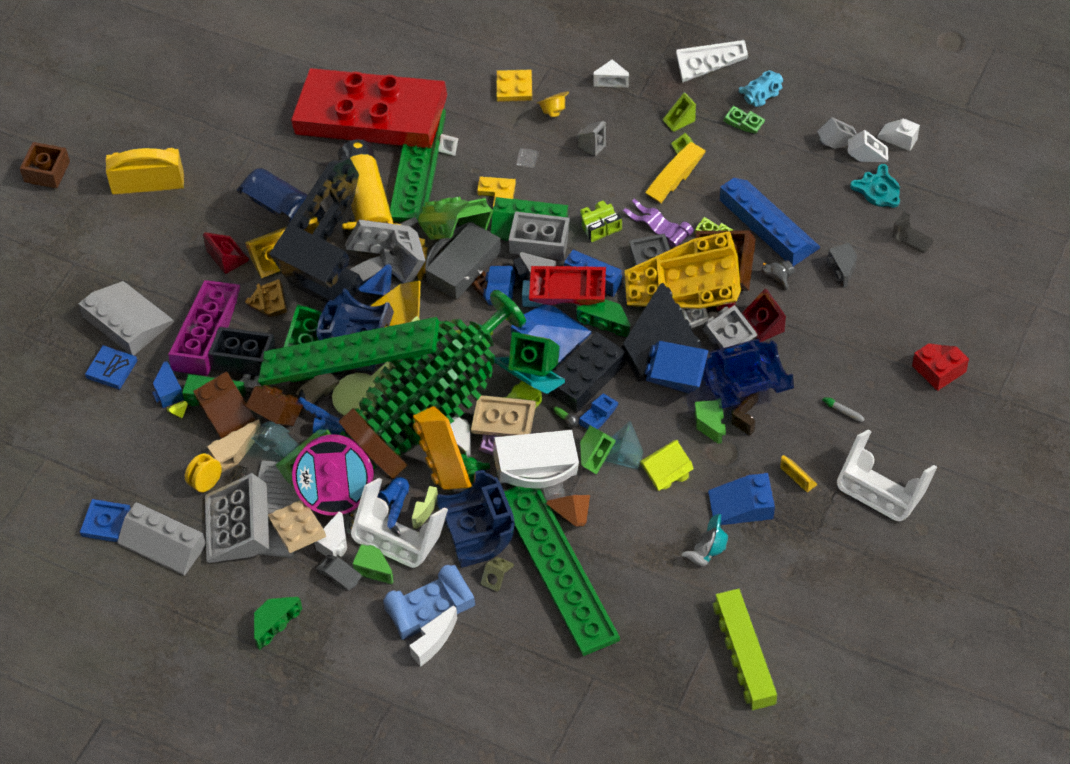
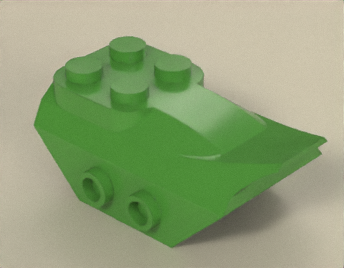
M460 196L440 199L439 201L425 202L418 222L430 240L452 238L457 222L459 225L472 222L487 230L493 210L488 206L485 198L465 201L464 199L461 200Z

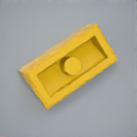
M784 455L781 457L780 468L801 488L809 492L817 486V483L795 462Z

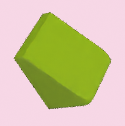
M684 133L673 141L671 145L678 154L690 142L693 143V141Z

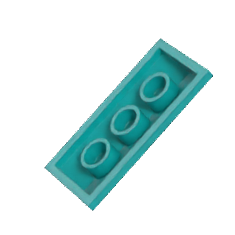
M509 357L495 358L494 363L546 394L565 383V379L552 371L544 377L508 370Z

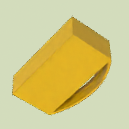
M143 148L106 155V174L112 195L184 189V171L178 149Z

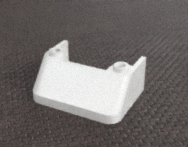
M866 430L857 435L837 479V485L841 491L893 520L903 521L911 514L925 494L937 466L933 465L926 469L920 479L913 478L908 481L905 488L871 470L874 465V456L864 447L872 431Z
M378 478L364 486L351 531L352 538L359 544L373 545L380 549L383 555L415 568L423 563L440 537L448 509L443 508L432 514L429 522L421 527L420 533L396 522L395 525L401 533L400 536H397L387 526L389 510L387 503L377 497L382 479Z

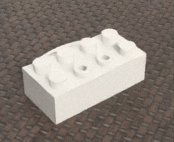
M572 430L494 438L493 455L500 483H509L524 488H544L559 484L571 476L577 475L579 461Z

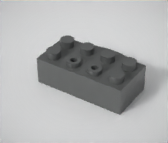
M472 222L456 227L452 238L439 239L431 249L425 267L427 283L457 300L501 252L500 238ZM447 244H449V245L442 251V253L435 259V257L437 256V254H438Z

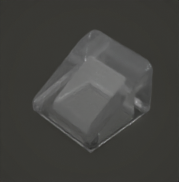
M520 148L516 165L534 168L539 152Z
M562 482L542 488L546 501L566 496Z

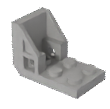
M359 220L345 243L346 250L379 253L382 264L384 266L390 264L392 266V274L403 283L413 282L425 262L418 233L410 226Z

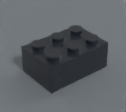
M219 327L208 353L211 370L259 376L264 360V351L276 349L274 334Z

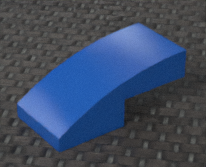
M603 393L592 402L591 409L579 418L578 424L586 429L589 426L599 429L615 411L619 403Z

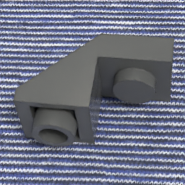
M327 555L315 568L320 575L330 577L338 588L348 591L353 589L362 577L350 565L333 555Z

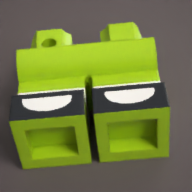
M600 201L595 205L596 210L592 212L587 207L580 210L582 228L591 242L606 237V234L608 236L622 230V217L619 213H615L612 204L607 205L604 201Z

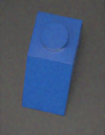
M166 361L153 382L155 391L152 392L156 403L160 401L163 408L184 400L182 389L168 361Z

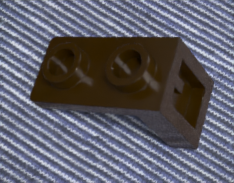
M756 389L751 394L748 393L739 406H735L731 412V424L749 436L755 431V420L746 413L758 402L759 391Z

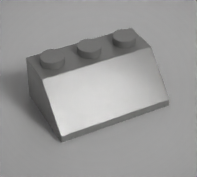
M515 212L509 237L510 254L520 255V252L542 258L564 260L570 218Z

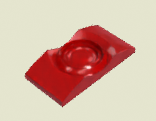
M531 266L529 301L547 305L559 303L591 305L605 302L606 267Z

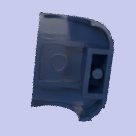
M263 168L253 170L237 189L239 194L242 192L247 194L254 203L280 218L283 213L290 217L289 222L308 196V194ZM321 205L315 216L318 222L326 213Z
M485 470L475 471L474 481L468 489L455 495H437L438 509H448L445 522L453 540L455 553L461 568L488 561L496 557L508 546L513 536L514 516L497 477L485 473Z

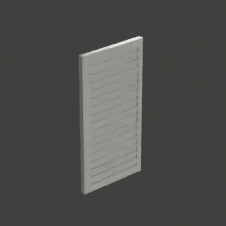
M262 460L258 478L267 483L268 515L296 501H300L301 499L297 495L295 488L285 480L275 466L279 462ZM268 518L269 550L260 554L293 558L294 552L289 553Z

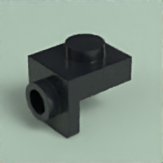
M521 258L513 260V268L515 270L513 288L523 286V280H526V275L529 274L527 265L522 263Z

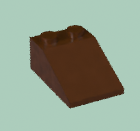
M227 371L193 391L197 402L221 439L228 436L231 432L245 427L248 423L256 421L249 408L245 407L246 403Z

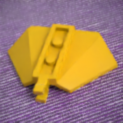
M413 281L399 284L371 306L376 307L386 302L390 303L394 314L389 326L411 322L416 316L419 317L421 282Z

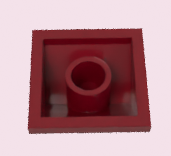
M204 232L203 238L206 251L225 274L249 261V258L231 236Z
M764 289L741 313L758 334L756 338L759 342L785 332L786 315L767 289Z

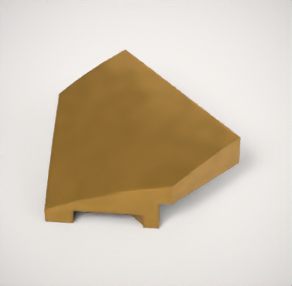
M280 280L262 286L257 284L254 294L245 301L247 305L268 317L287 313Z

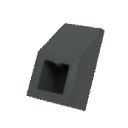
M850 243L829 249L828 257L826 258L829 268L833 269L836 280L840 281L843 288L847 287L857 262V255Z

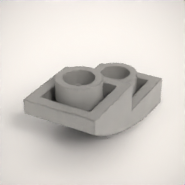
M378 256L350 270L358 273L364 284L385 266L382 264L381 257Z

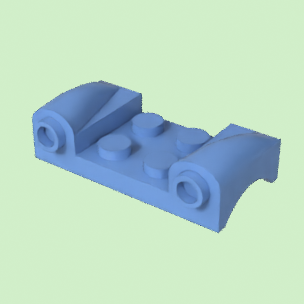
M445 565L438 573V580L404 596L401 591H390L386 594L383 603L385 611L392 618L401 639L404 640L421 632L422 627L452 606L456 607L457 614L475 606V598L456 566Z

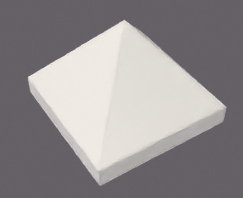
M441 134L439 152L455 156L458 138Z

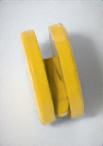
M206 453L196 456L186 468V483L198 492L210 490L221 476V463Z

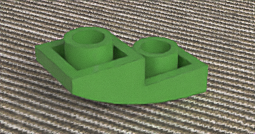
M733 105L723 121L740 130L756 134L765 122V119L752 111L747 114Z

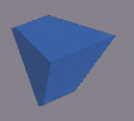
M389 264L383 267L364 283L359 290L379 295H385L390 292L392 266Z

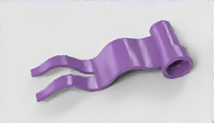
M636 199L632 200L636 207L642 213L650 215L637 216L626 208L623 210L634 221L646 222L657 235L665 233V236L669 239V245L673 248L679 246L694 231L689 223L682 222L680 225L671 223L657 209L645 208Z

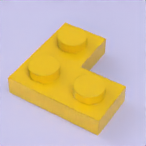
M480 177L477 190L478 195L495 196L494 203L496 197L513 199L516 180Z

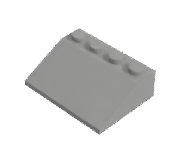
M124 281L94 291L78 303L83 318L131 355L138 353L174 323L172 318Z
M251 473L205 495L206 558L208 563L253 557L269 550L267 483Z

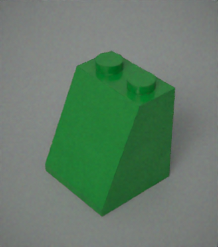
M512 332L508 370L545 377L558 364L560 345L549 338Z

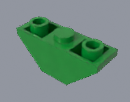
M605 299V302L581 305L576 309L577 321L583 324H589L600 330L613 332L618 336L628 337L630 333V322L618 303Z
M299 597L268 599L254 612V639L259 650L267 646L278 632L286 628L288 622L301 613L302 604Z

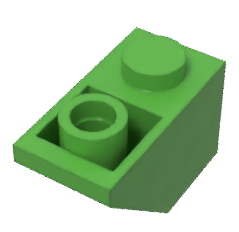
M718 400L695 402L696 429L716 443H722V436L726 435L725 424H721V419L724 416L723 408H719Z

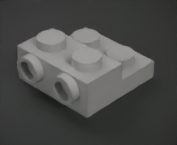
M735 305L731 308L725 307L718 313L719 316L717 318L713 316L704 322L706 326L702 329L713 344L717 343L727 357L758 335Z

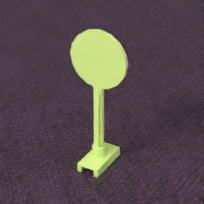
M416 316L411 322L418 321L420 319L418 316ZM386 362L371 376L366 373H354L341 379L332 394L333 405L336 410L345 416L352 408L360 409L359 402L362 397L367 398V389L375 386L373 383L374 379L377 376L381 379L384 376L381 373L384 366L391 370L393 368L392 365ZM374 402L371 404L374 408L377 406Z

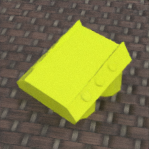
M678 440L670 442L640 461L658 491L670 488L672 482L676 480L679 482L687 480L689 472L694 469L691 460H689Z

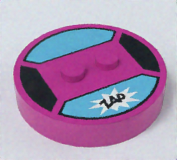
M324 435L309 442L297 456L292 471L293 485L301 501L315 512L330 516H336L338 512L346 514L359 506L364 486L372 482L374 476L369 455L356 441L341 435Z

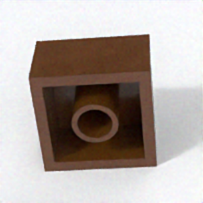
M32 142L20 167L23 181L25 183L58 188L70 163L67 149Z
M263 385V387H254L245 407L276 424L294 426L303 405L297 402L298 398L290 394L287 396L282 394V389L276 386Z

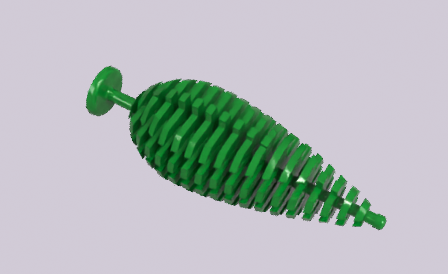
M499 290L491 292L490 300L497 311L483 325L469 321L470 325L467 327L461 319H451V322L440 321L437 343L443 350L440 351L436 347L435 353H431L434 359H431L426 354L405 358L400 363L397 360L390 361L389 363L394 369L390 371L384 366L381 373L385 377L381 380L377 376L373 381L375 386L373 388L369 387L366 391L367 398H361L359 402L360 409L355 408V410L399 456L400 451H410L412 448L411 444L420 445V435L408 426L409 423L412 425L415 423L414 415L426 410L427 406L430 408L434 406L449 419L451 424L454 420L448 414L453 412L458 418L464 414L458 407L460 403L467 410L473 405L467 399V396L471 395L476 401L480 398L481 394L476 388L479 386L482 390H485L487 383L484 380L487 377L491 379L493 371L491 365H494L495 355L488 349L490 346H494L490 333L504 320L516 327H522L526 324V318L522 311L503 292ZM454 326L461 331L460 334L453 329ZM445 335L452 340L451 343L444 337ZM482 354L488 360L486 363L480 357ZM418 360L425 365L424 368L417 363ZM472 363L478 368L477 371L471 366ZM411 368V370L416 374V376L413 377L412 374L408 371V369ZM463 372L469 376L468 379L462 374ZM400 377L407 382L406 385L399 380ZM456 380L460 384V387L458 388L453 383V381ZM392 385L398 393L395 394L389 387ZM445 389L451 393L450 396L444 391ZM382 394L389 399L387 403L381 397ZM437 397L443 402L441 405L435 400ZM373 402L380 408L379 411L371 405ZM364 411L371 417L369 420L362 414ZM341 431V436L348 437L344 431ZM401 431L405 434V439L399 435ZM391 440H393L398 445L396 447L397 449H395L390 444ZM372 462V466H373V470H374V469L377 468V466Z

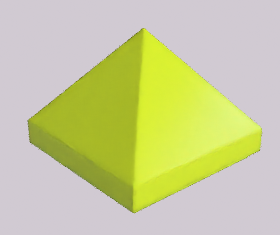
M181 401L168 407L167 412L183 418L188 404L186 401Z

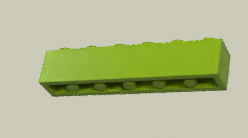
M740 589L716 594L713 609L716 615L719 614L721 632L726 634V647L732 651V664L739 671L737 677L740 686H744L746 703H750L752 710L776 705L777 692Z

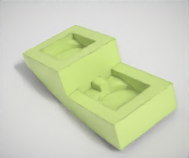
M429 486L425 502H416L412 515L414 529H418L432 513L437 503V487Z

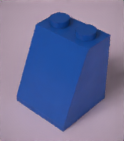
M659 341L652 345L649 356H651V361L645 369L646 381L689 394L700 387L708 350Z

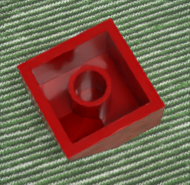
M929 343L914 353L912 367L939 391L967 372L969 358L956 346Z

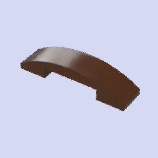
M354 408L338 421L356 443L390 477H396L407 466L403 459L375 433Z

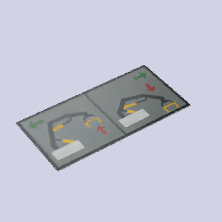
M357 508L343 514L347 534H350L352 531Z

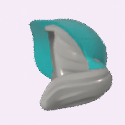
M721 514L714 515L710 519L707 532L703 534L702 540L695 546L694 551H685L681 554L682 557H687L699 566H705L711 557L721 554L726 549L728 535L720 527Z

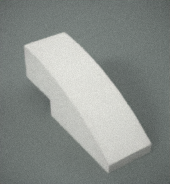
M452 606L422 627V637L410 645L411 656L420 666L429 661L441 649L451 634L457 620L455 606Z

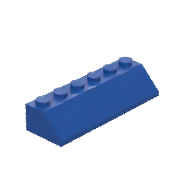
M733 178L720 187V201L785 261H790L792 266H795L820 249V246L747 180Z

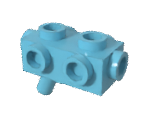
M771 70L766 71L747 86L740 87L739 93L745 94L744 98L748 104L762 106L766 103V99L779 94V90L783 88L781 84L783 78L779 73Z

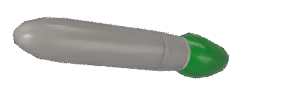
M830 397L822 399L827 406L836 409L846 416L859 422L864 421L862 415L836 402Z

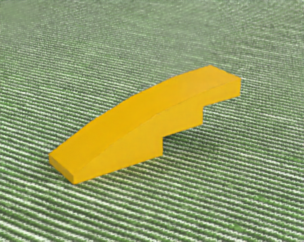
M690 142L658 175L645 192L646 195L661 204L670 191L674 192L682 179L686 180L706 151Z

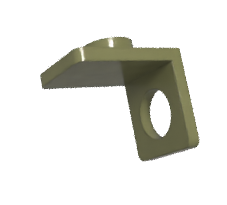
M495 557L486 564L481 585L494 591H499L504 573L513 568L514 564L503 558ZM488 574L496 575V584L489 583L487 579Z

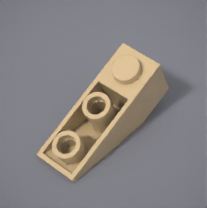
M259 419L248 423L245 427L233 431L228 436L216 440L207 446L209 455L221 463L222 472L239 464L260 436L262 429Z

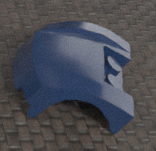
M343 289L342 294H339L333 301L329 300L319 318L317 337L319 340L383 328L385 326L388 327L394 311L389 302L376 307L364 305L356 301L347 289ZM376 364L354 368L353 370L374 372Z

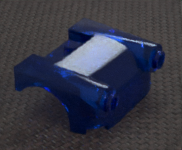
M759 339L712 351L706 359L702 375L703 380L722 409L740 404V397L749 396L759 391H766L772 388L776 393L794 389L793 374L788 375L785 372L779 358L777 343L773 340L769 343L759 342Z

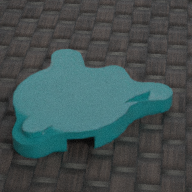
M880 164L875 175L866 172L861 180L851 181L850 188L860 192L873 205L894 208L900 204L899 183L889 175L886 164Z

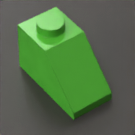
M589 426L580 442L582 466L597 474L616 440L602 431Z
M361 544L353 562V568L363 577L393 584L392 570L381 550L373 545Z

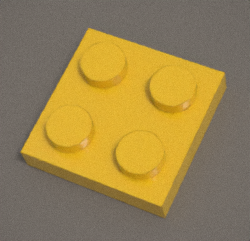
M532 70L497 71V102L532 101Z

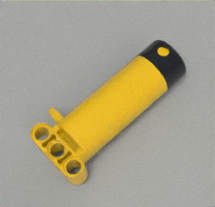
M356 139L348 141L339 148L338 159L344 155L349 157L359 173V178L351 205L355 222L342 224V229H354L359 220L394 224L372 145L365 140Z

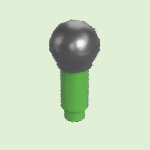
M557 406L554 408V412L565 421L568 427L573 428L577 426L578 418L576 415L568 414Z

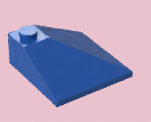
M547 304L525 313L526 324L524 326H511V336L512 332L549 338L560 345L558 364L553 369L565 360L591 334L590 330L553 305Z

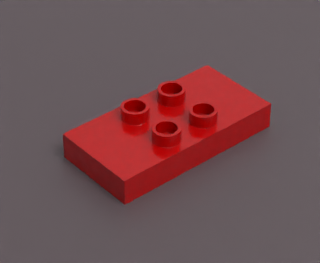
M310 68L291 120L295 135L345 140L359 139L374 143L407 144V146L417 145V147L431 148L447 98L445 81Z

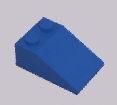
M768 473L748 475L708 490L712 516L721 514V525L774 519L775 505Z

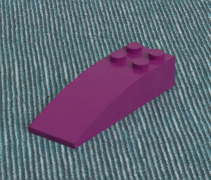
M204 280L168 354L172 371L208 376L211 369L208 357L209 350L219 327H229L240 291V285Z

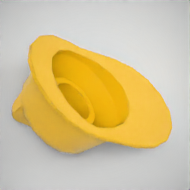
M569 92L550 96L543 101L537 102V104L540 105L544 114H549L550 117L559 116L560 112L565 109V96Z

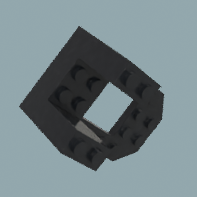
M345 155L341 156L339 161L333 160L329 162L269 253L290 285L325 303H328L329 300L333 301L339 294H342L343 289H347L350 295L354 297L363 285L360 275L346 268L350 259L347 253L326 242L327 238L333 234L336 224L342 220L346 209L352 205L359 178V173L352 160ZM330 194L334 202L314 233L310 234L304 231L308 227L313 214L319 210L323 199Z

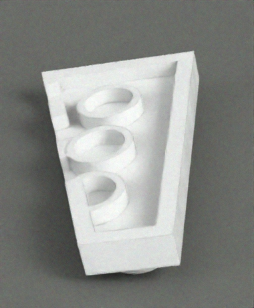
M745 41L676 50L682 83L747 59L748 53Z

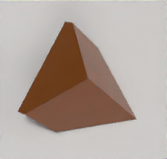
M571 495L551 499L546 504L574 526H585L590 495Z

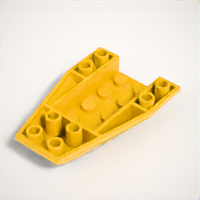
M730 231L692 239L625 270L627 306L646 307L659 285L663 282L666 287L670 288L673 300L681 308L703 309L737 302L741 292L738 256Z

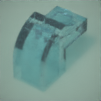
M274 422L262 424L252 437L265 451L273 449L282 458H285L299 446L288 435L289 430Z

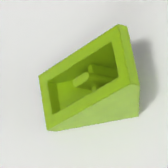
M683 93L664 117L663 121L672 131H677L695 121L696 104L686 93Z

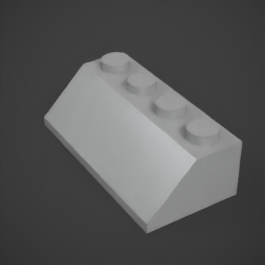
M137 502L125 516L117 542L118 545L183 576L186 575L206 547L203 533Z

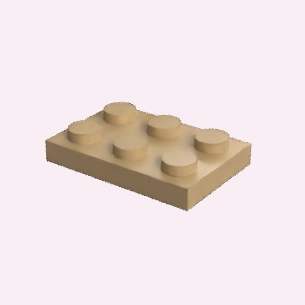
M481 395L476 403L471 432L474 434L503 437L530 434L536 403L531 400Z
M301 500L268 515L270 523L289 553L326 537L324 529L311 509Z

